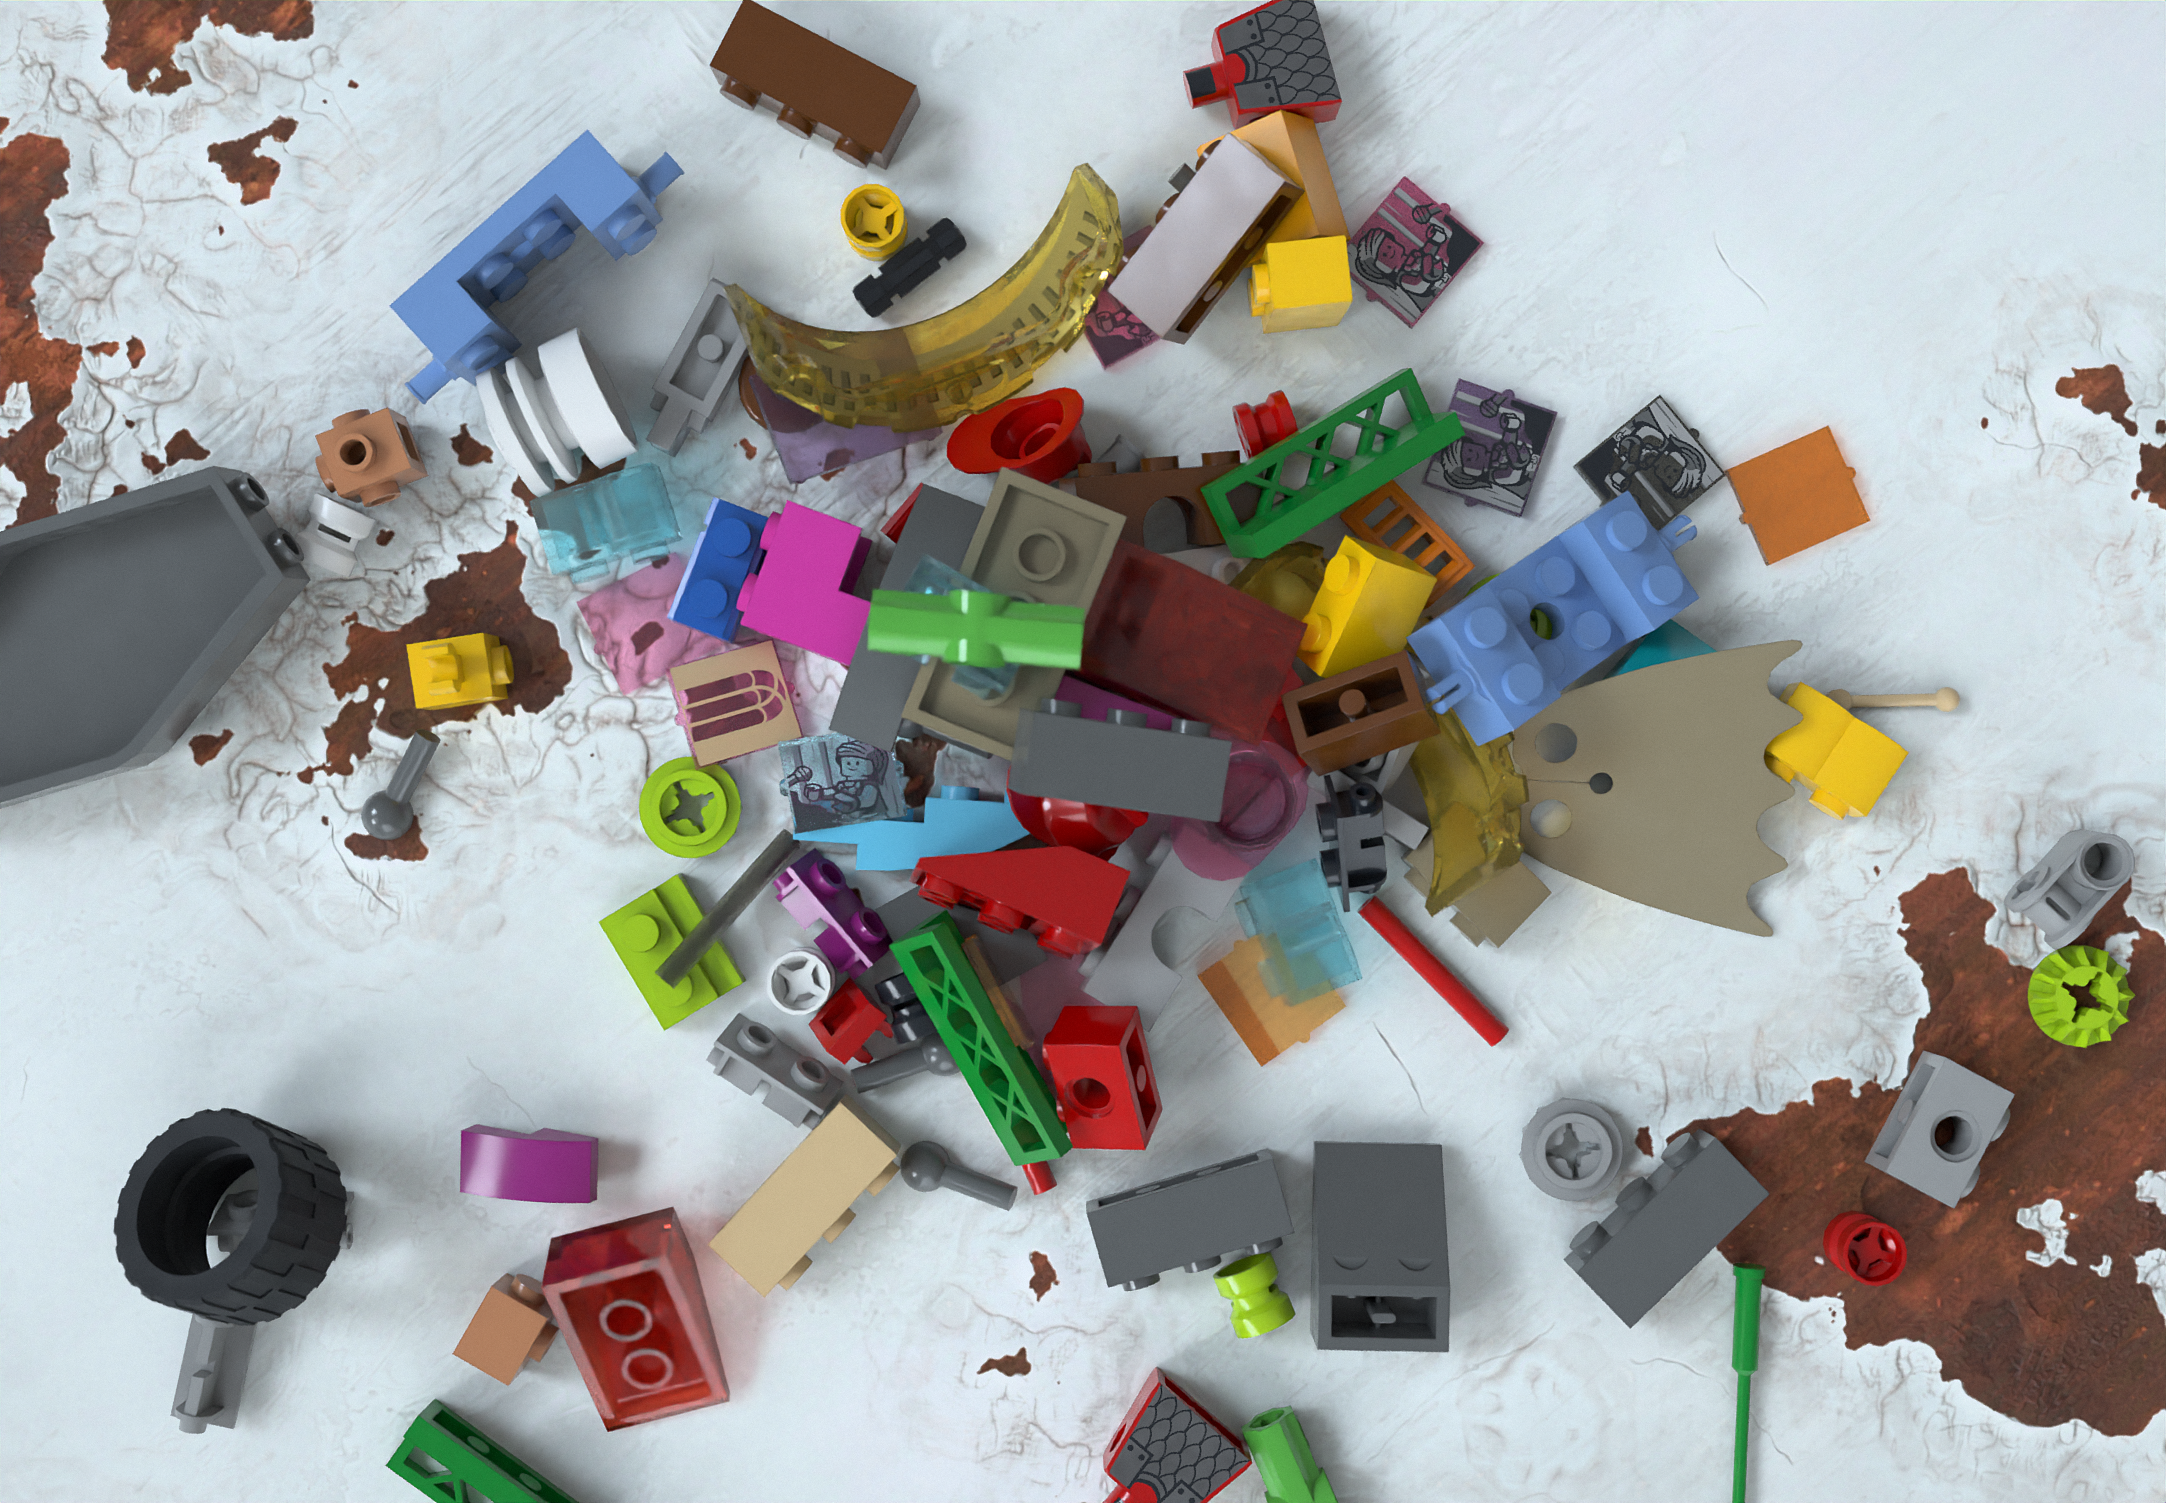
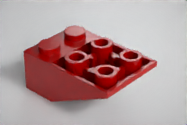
M1069 845L920 857L909 882L920 886L917 896L925 901L948 910H953L955 904L961 903L980 911L977 918L979 923L1008 935H1012L1015 929L1021 928L1039 936L1036 946L1058 957L1072 960L1074 954L1086 955L1102 944L1131 871Z

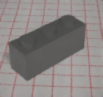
M1042 698L1040 710L1020 708L1007 788L1025 795L1219 822L1232 741L1211 737L1212 724L1172 718L1170 730L1146 727L1148 714L1114 708L1107 709L1106 720L1081 717L1083 704Z
M1698 1129L1693 1135L1689 1132L1684 1133L1672 1141L1661 1155L1664 1163L1647 1179L1639 1177L1630 1182L1615 1200L1618 1207L1601 1224L1598 1221H1593L1581 1229L1570 1243L1569 1247L1572 1252L1563 1259L1630 1329L1769 1195L1768 1191L1717 1138L1701 1129Z
M1268 1148L1086 1202V1214L1107 1286L1110 1288L1122 1284L1124 1291H1134L1149 1287L1160 1281L1159 1273L1181 1266L1184 1267L1186 1273L1210 1269L1222 1262L1220 1255L1245 1248L1247 1255L1261 1254L1274 1250L1283 1244V1236L1295 1233L1275 1164Z

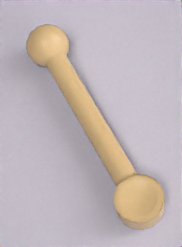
M1943 687L1936 693L1850 695L1843 689L1832 690L1826 694L1828 698L1847 711L1850 708L1936 706L1941 711L1950 712L1956 709L1960 702L1958 692L1950 687Z

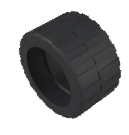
M222 1108L218 1111L206 1109L195 1112L193 1116L186 1119L181 1118L169 1125L168 1130L160 1136L157 1135L146 1146V1151L139 1160L136 1159L128 1173L130 1175L124 1188H121L117 1204H119L117 1217L114 1218L113 1234L116 1235L117 1246L115 1251L118 1262L122 1263L125 1270L124 1275L129 1283L140 1289L141 1295L167 1307L227 1324L233 1323L240 1326L255 1325L260 1321L270 1322L280 1318L289 1309H295L307 1299L306 1296L315 1287L318 1288L327 1276L326 1272L332 1261L336 1260L341 1248L339 1244L342 1233L346 1229L347 1215H345V1203L347 1202L346 1188L342 1185L340 1179L341 1172L336 1163L328 1158L327 1151L317 1143L236 1109ZM255 1168L259 1191L252 1223L237 1248L221 1263L210 1268L206 1240L207 1229L213 1211L229 1186L241 1175Z

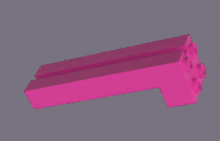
M787 500L782 514L773 511L764 528L760 548L768 552L759 575L750 572L740 591L737 609L744 612L740 624L758 633L849 667L870 612L871 602L853 596V592L873 541L861 536L863 529ZM1063 676L1054 698L1056 700L1083 704L1081 717L1106 720L1108 708L1148 714L1146 727L1165 730L1171 729L1172 718H1176L1067 676Z

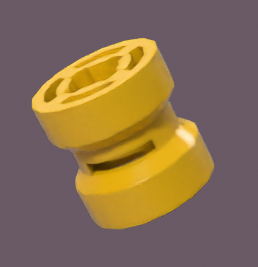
M864 184L853 189L845 198L840 210L841 225L851 248L860 257L870 261L890 259L904 248L908 238V221L899 197L890 188L879 184Z

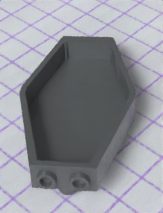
M211 466L0 531V809L147 766L167 753L311 579L300 563L304 560L301 547L288 531L277 527L265 508L269 505V498L263 487L252 475L246 472L243 473L240 470Z

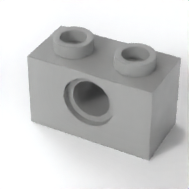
M1923 1050L1865 1162L1931 1198L1955 1208L1959 1199L1966 1197L1975 1187L1980 1175L1978 1163L1989 1142L1995 1141L2004 1132L2010 1119V1109L2008 1106L2015 1094L1946 1057ZM1950 1116L1954 1124L1953 1135L1946 1144L1937 1146L1934 1137L1936 1126L1941 1120Z

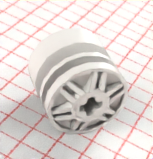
M579 327L539 345L538 353L544 376L538 379L517 356L505 362L511 387L494 367L477 374L475 377L477 390L485 409V419L495 443L507 463L517 471L529 490L539 498L554 491L556 487L549 462L560 478L567 484L578 479L579 474L573 449L579 446L587 457L600 469L639 450L635 431L619 394L598 354Z

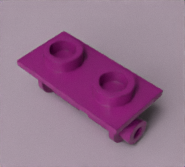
M816 848L790 865L772 883L780 892L775 898L782 903L804 931L820 917L827 924L828 928L813 941L840 974L847 971L855 980L890 950L889 945L893 941L879 915L871 908L865 907L846 884L845 876L840 868L832 861L824 858Z

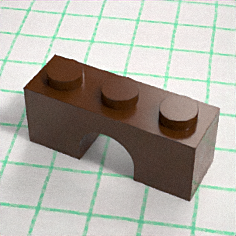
M1240 450L1201 453L1202 466L1179 468L1178 455L1141 458V471L1117 473V461L1078 464L1079 477L1059 479V489L1127 517L1113 554L1145 551L1143 535L1145 516L1150 507L1164 497L1173 501L1184 515L1187 544L1226 543L1200 488L1244 462H1240ZM1263 471L1255 475L1256 477L1264 479ZM1242 483L1225 493L1239 525L1255 515L1261 493L1260 488Z

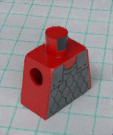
M1271 0L1220 24L1214 29L1211 43L1215 62L1183 71L1184 86L1191 108L1195 109L1226 100L1235 130L1279 110L1314 120V123L1329 122L1336 119L1342 104L1314 0Z
M1156 1367L1149 1375L1103 1454V1469L1118 1485L1102 1503H1207L1252 1464L1248 1444Z

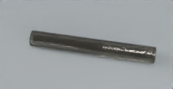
M782 829L654 973L672 989H675L800 849L802 843L799 840H793V834L786 829Z

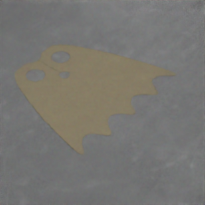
M1785 640L1683 658L1630 671L1561 693L1560 698L1514 730L1512 756L1515 763L1521 768L1522 786L1509 802L1508 833L1513 843L1530 857L1552 869L1628 900L1715 926L1761 937H1771L1774 934L1773 929L1756 916L1749 907L1747 893L1753 884L1785 870L1788 863L1785 858L1769 848L1760 839L1757 833V822L1767 809L1793 797L1795 789L1792 785L1771 773L1763 757L1765 748L1770 741L1784 731L1798 725L1803 719V715L1772 695L1767 683L1771 671L1783 660L1799 651L1803 643L1799 640ZM1559 723L1573 730L1577 738V746L1570 758L1563 762L1554 763L1546 761L1539 755L1536 750L1535 741L1542 728L1549 724ZM1603 772L1608 774L1613 781V785L1607 793H1595L1590 788L1589 783H1582L1590 782L1592 776ZM1553 799L1561 801L1568 807L1572 820L1570 827L1564 834L1548 838L1535 832L1531 826L1530 817L1532 810L1537 804L1544 800Z

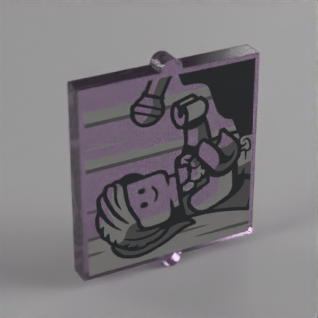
M1459 378L1446 412L1456 411L1466 435L1431 455L1422 484L1463 498L1467 507L1480 504L1520 518L1522 517L1558 412L1515 398V393L1511 389H1506L1500 393Z

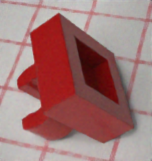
M851 977L845 981L808 1024L825 1050L844 1065L852 1056L857 1061L869 1064L874 1059L863 1045L874 1031H880L890 1039L894 1036L890 1028L891 1024L886 1019L887 1015L869 991Z

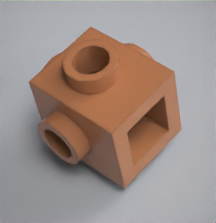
M388 407L370 414L368 409H359L342 414L332 420L333 429L315 435L322 455L315 458L316 466L327 489L332 493L337 491L338 496L355 503L363 502L364 507L379 506L393 501L401 496L399 487L429 476L406 417Z

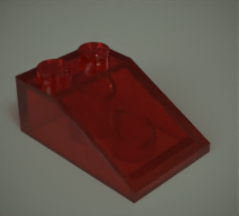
M674 1207L551 1238L541 1288L607 1432L729 1402L730 1390L695 1257Z

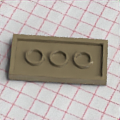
M1001 467L952 591L996 593L1012 597L1011 602L1045 603V605H1069L1076 608H1085V624L1127 517ZM925 656L901 717L1012 762L1020 708L1040 710L1042 698L1054 699L1066 668L1006 663L1005 668L974 667L942 662V657Z

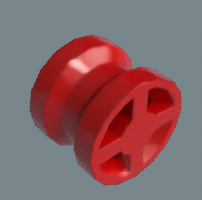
M1282 390L1270 393L1264 403L1252 406L1244 402L1232 407L1238 436L1248 460L1298 431L1292 409Z

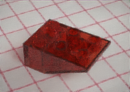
M1119 539L1084 622L1079 670H1072L1078 677L1187 720L1210 723L1213 730L1259 748L1308 624L1179 561Z

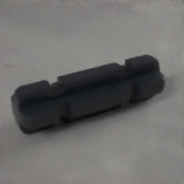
M940 219L926 230L929 237L923 242L917 237L878 267L881 272L879 276L874 278L869 274L854 286L852 290L853 295L872 318L879 317L894 305L890 299L896 294L902 299L941 268L938 263L941 259L945 257L949 262L965 250L967 246L966 240L958 227L950 219Z

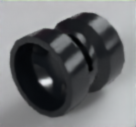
M904 972L874 985L880 1002L889 1006L894 1019L890 1028L897 1045L937 1032L920 1000L907 1005L906 1001L918 996Z

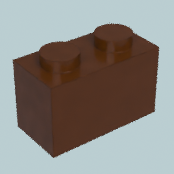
M1406 649L1281 695L1298 755L1318 776L1442 733L1436 713L1430 707L1433 705L1432 701L1428 703L1425 697V691L1428 688L1424 676Z

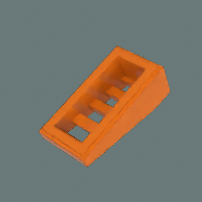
M1393 479L1353 503L1339 516L1359 540L1401 554L1421 536L1429 543L1430 546L1413 561L1422 568H1425L1439 555L1447 565L1435 575L1437 581L1423 610L1434 604L1476 566L1460 547ZM1389 498L1396 508L1371 529L1363 519ZM1406 517L1413 527L1388 547L1380 538Z

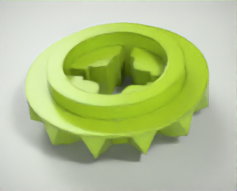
M697 757L676 758L658 767L647 779L639 800L640 820L649 839L664 852L681 858H699L717 852L736 833L743 809L736 781L718 763L713 762L700 766ZM678 783H680L683 790H688L689 794L693 797L714 794L715 797L708 800V805L704 806L701 810L704 819L702 823L706 831H703L700 825H696L691 818L675 819L672 822L668 821L667 818L676 814L675 810L682 805L681 791L677 786Z
M2070 945L2051 952L2037 965L2029 982L2028 1004L2034 1021L2046 1035L2066 1045L2087 1048L2088 1045L2112 1040L2111 1034L2120 1025L2129 1022L2126 1012L2129 1001L2136 996L2128 987L2125 977L2128 970L2109 956V952L2091 946ZM2090 980L2092 984L2089 993L2097 998L2096 1002L2101 1005L2099 1008L2081 1006L2075 1012L2076 999L2070 996V991L2062 988L2061 985L2063 983L2084 987Z

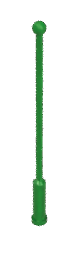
M1734 1263L1733 1275L1736 1276L1732 1368L1738 1373L1732 1503H1745L1751 1375L1758 1370L1762 1279L1766 1275V1267L1752 1263Z

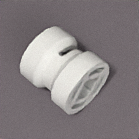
M315 493L308 507L311 519L306 530L296 533L294 539L301 547L305 560L350 578L358 561L354 551L360 540L369 537L376 520L331 498ZM320 523L349 536L348 541L318 528Z
M813 947L795 948L779 957L770 967L766 979L767 992L772 1003L781 1011L791 1015H807L819 1009L833 994L837 984L836 968L819 949Z

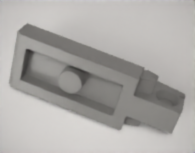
M712 278L652 387L655 395L650 407L660 412L646 440L651 446L672 457H676L691 429L702 435L709 421L713 422L741 370L743 361L750 353L726 291L764 325L772 313L769 306L715 278Z

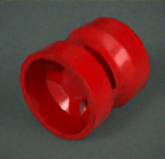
M1851 1210L1840 1213L1830 1221L1824 1231L1823 1247L1827 1258L1833 1266L1864 1285L1878 1287L1889 1284L1900 1276L1906 1265L1907 1249L1905 1241L1898 1231L1865 1212ZM1865 1235V1237H1862L1857 1241L1855 1240L1859 1236Z

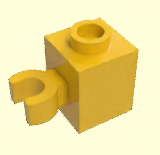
M477 633L406 645L416 709L439 710L508 699L506 684L513 682L514 669L510 651L506 645L500 646L499 636Z

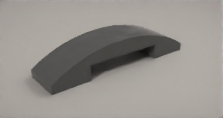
M923 484L892 554L879 590L948 596V592L952 591L985 507ZM868 615L842 686L829 730L892 753L905 719L901 717V714L925 656H907L870 651L868 649Z

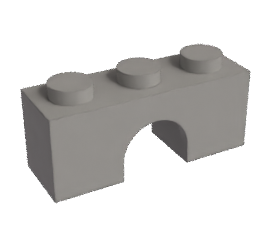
M1179 826L1174 835L1166 830L1161 833L1145 859V863L1153 867L1140 889L1132 884L1126 889L1112 917L1119 922L1106 944L1102 942L1099 947L1087 953L1077 969V972L1085 976L1079 986L1082 991L1106 1006H1137L1142 1027L1148 1032L1152 1029L1183 976L1165 966L1157 958L1153 950L1152 932L1156 922L1165 912L1176 907L1192 908L1209 920L1218 922L1251 868L1242 860L1187 826Z

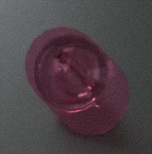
M1255 739L1233 745L1230 751L1219 822L1171 816L1169 828L1174 852L1183 865L1202 878L1217 881L1243 877L1258 866L1294 828L1305 811L1308 785L1304 769L1291 752L1276 743Z

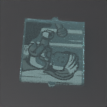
M839 733L778 742L784 779L779 783L780 793L783 796H788L795 834L907 816V806L900 780L904 775V765L902 762L896 761L894 749L892 753Z

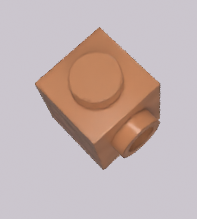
M506 1273L490 1287L452 1354L509 1386L524 1370L530 1358L540 1363L560 1330L551 1321L561 1304L548 1297L550 1290L540 1281L524 1274H517L513 1277Z

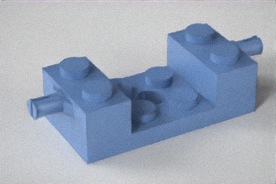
M587 129L390 305L393 311L433 354L434 360L409 382L405 383L410 392L425 405L432 396L452 379L457 380L461 377L476 387L475 377L477 374L491 367H494L503 375L506 372L505 362L514 357L512 354L522 344L489 307L497 300L503 303L517 295L528 282L526 274L544 258L553 260L564 253L576 238L574 231L582 224L616 261L625 253L632 256L643 250L656 236L657 229L655 226L663 220L654 207V203L657 201L656 197L680 175L684 174L681 167L665 151L664 155L639 177H630Z
M1627 490L1592 511L1413 632L1406 639L1436 683L1435 686L1425 691L1426 700L1429 703L1442 695L1445 696L1430 707L1439 714H1444L1452 707L1477 746L1483 745L1521 726L1560 698V691L1627 643L1654 631L1698 600L1699 596L1685 577L1672 552L1697 536L1695 525L1679 533L1677 536L1675 535L1676 532L1691 523L1692 520L1686 515H1679L1668 525L1657 531L1650 524ZM1532 609L1542 611L1550 619L1552 635L1549 640L1539 637L1533 631L1530 625Z

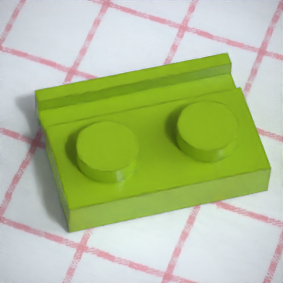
M682 873L676 874L666 882L651 889L598 922L664 1031L747 981Z

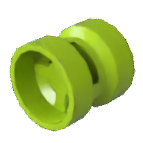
M1271 1252L1243 1257L1222 1267L1213 1275L1220 1295L1232 1300L1231 1306L1233 1310L1230 1320L1238 1338H1251L1265 1334L1286 1324L1296 1315L1288 1294L1280 1291L1277 1284H1273L1279 1271Z

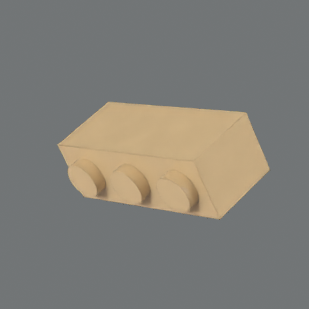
M846 1094L724 1224L708 1243V1246L764 1298L778 1283L787 1291L812 1264L813 1261L805 1254L822 1236L831 1244L856 1217V1214L849 1206L866 1189L871 1195L876 1196L899 1171L900 1167L892 1160L897 1156L902 1145Z

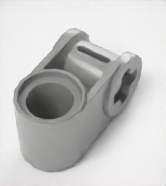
M2082 829L2068 832L2059 839L2057 844L2033 869L2023 875L2013 885L2005 897L2004 904L2013 913L2023 912L2045 932L2044 941L2053 949H2060L2083 933L2092 922L2095 914L2123 884L2128 882L2135 866L2133 849L2126 840L2115 834ZM2097 844L2101 849L2102 864L2098 871L2089 875L2084 865L2085 854L2089 848Z

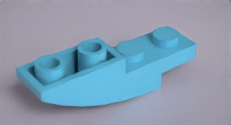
M941 785V797H926L924 822L913 821L914 809L903 808L904 814L797 831L794 817L793 840L857 844L856 870L894 871L914 869L920 857L991 852L1030 833L1022 827L1011 810L1006 790L1004 802L979 800V788ZM819 803L818 805H812V808L822 809L828 815L833 816L831 804ZM841 806L840 808H838V809H834L835 811L839 812L840 814L843 813V807H842V806Z

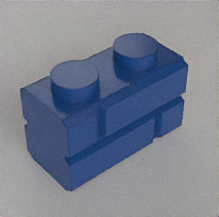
M713 497L704 520L707 526L706 531H700L667 618L674 623L733 645L744 615L743 611L737 609L740 591L750 572L759 575L768 552L760 548V541L769 518Z

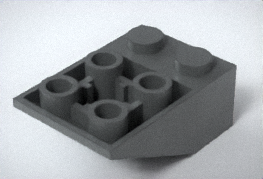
M1314 1141L1310 1333L1317 1349L1449 1352L1450 1278L1442 1145L1439 1143Z

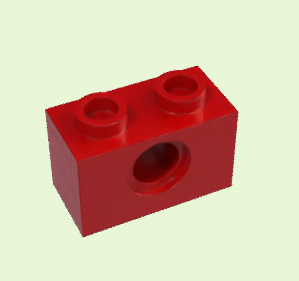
M1064 1006L1052 1031L1048 1032L1044 1037L1042 1057L1045 1068L1048 1071H1052L1058 1092L1056 1100L1057 1114L1060 1121L1066 1122L1073 1148L1146 1150L1163 1108L1138 1007Z

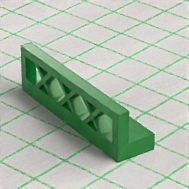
M1412 368L1400 369L1200 489L1233 558H1265L1466 434L1456 411L1431 413ZM1399 390L1412 421L1395 430L1379 424L1386 397ZM1367 409L1365 418L1356 416ZM1342 423H1347L1361 429L1355 455L1347 460L1329 454L1335 429ZM1376 434L1383 437L1374 443ZM1317 439L1315 449L1306 446ZM1292 453L1312 459L1306 483L1297 490L1278 484L1285 458ZM1326 464L1334 466V468L1324 473ZM1267 469L1264 479L1255 476ZM1242 483L1260 488L1261 493L1255 515L1239 525L1225 493ZM1275 494L1284 497L1283 499L1273 504Z
M944 910L932 914L889 945L890 949L1014 1165L1019 1166L1057 1159L1070 1151L1073 1145L1066 1135L1068 1132L1066 1122L1060 1121L1058 1117L1056 1101L1024 1044L1017 1042L1019 1039H1015L1014 1034L1009 1035L1006 1027H1009V1020L1005 1016V1011L1003 1008L1000 1010L995 1009L993 1003L999 1004L998 999L995 998L996 996L992 998L988 994L989 992H994L991 991L992 988L980 972L981 977H983L982 979H985L983 981L988 990L985 989L983 982L981 983V978L962 948H968L948 911Z
M434 1399L416 1417L403 1435L405 1439L385 1465L436 1503H471L468 1500L466 1483L494 1503H579L437 1399ZM417 1446L448 1470L429 1473L411 1460L409 1456ZM453 1481L454 1490L447 1486L444 1482Z

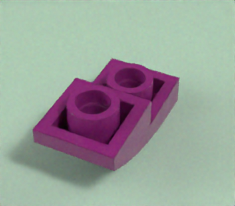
M475 1124L461 1130L460 1192L517 1201L591 1203L597 1200L599 1138L543 1128L534 1133L526 1134Z

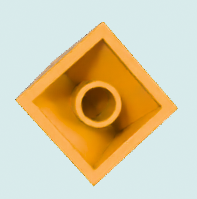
M1279 110L1230 132L1249 142L1305 190L1245 268L1260 263L1265 246L1268 243L1346 235V243L1351 240L1314 120ZM1225 135L1200 145L1196 149L1198 157L1201 156L1210 144L1217 140H1222Z

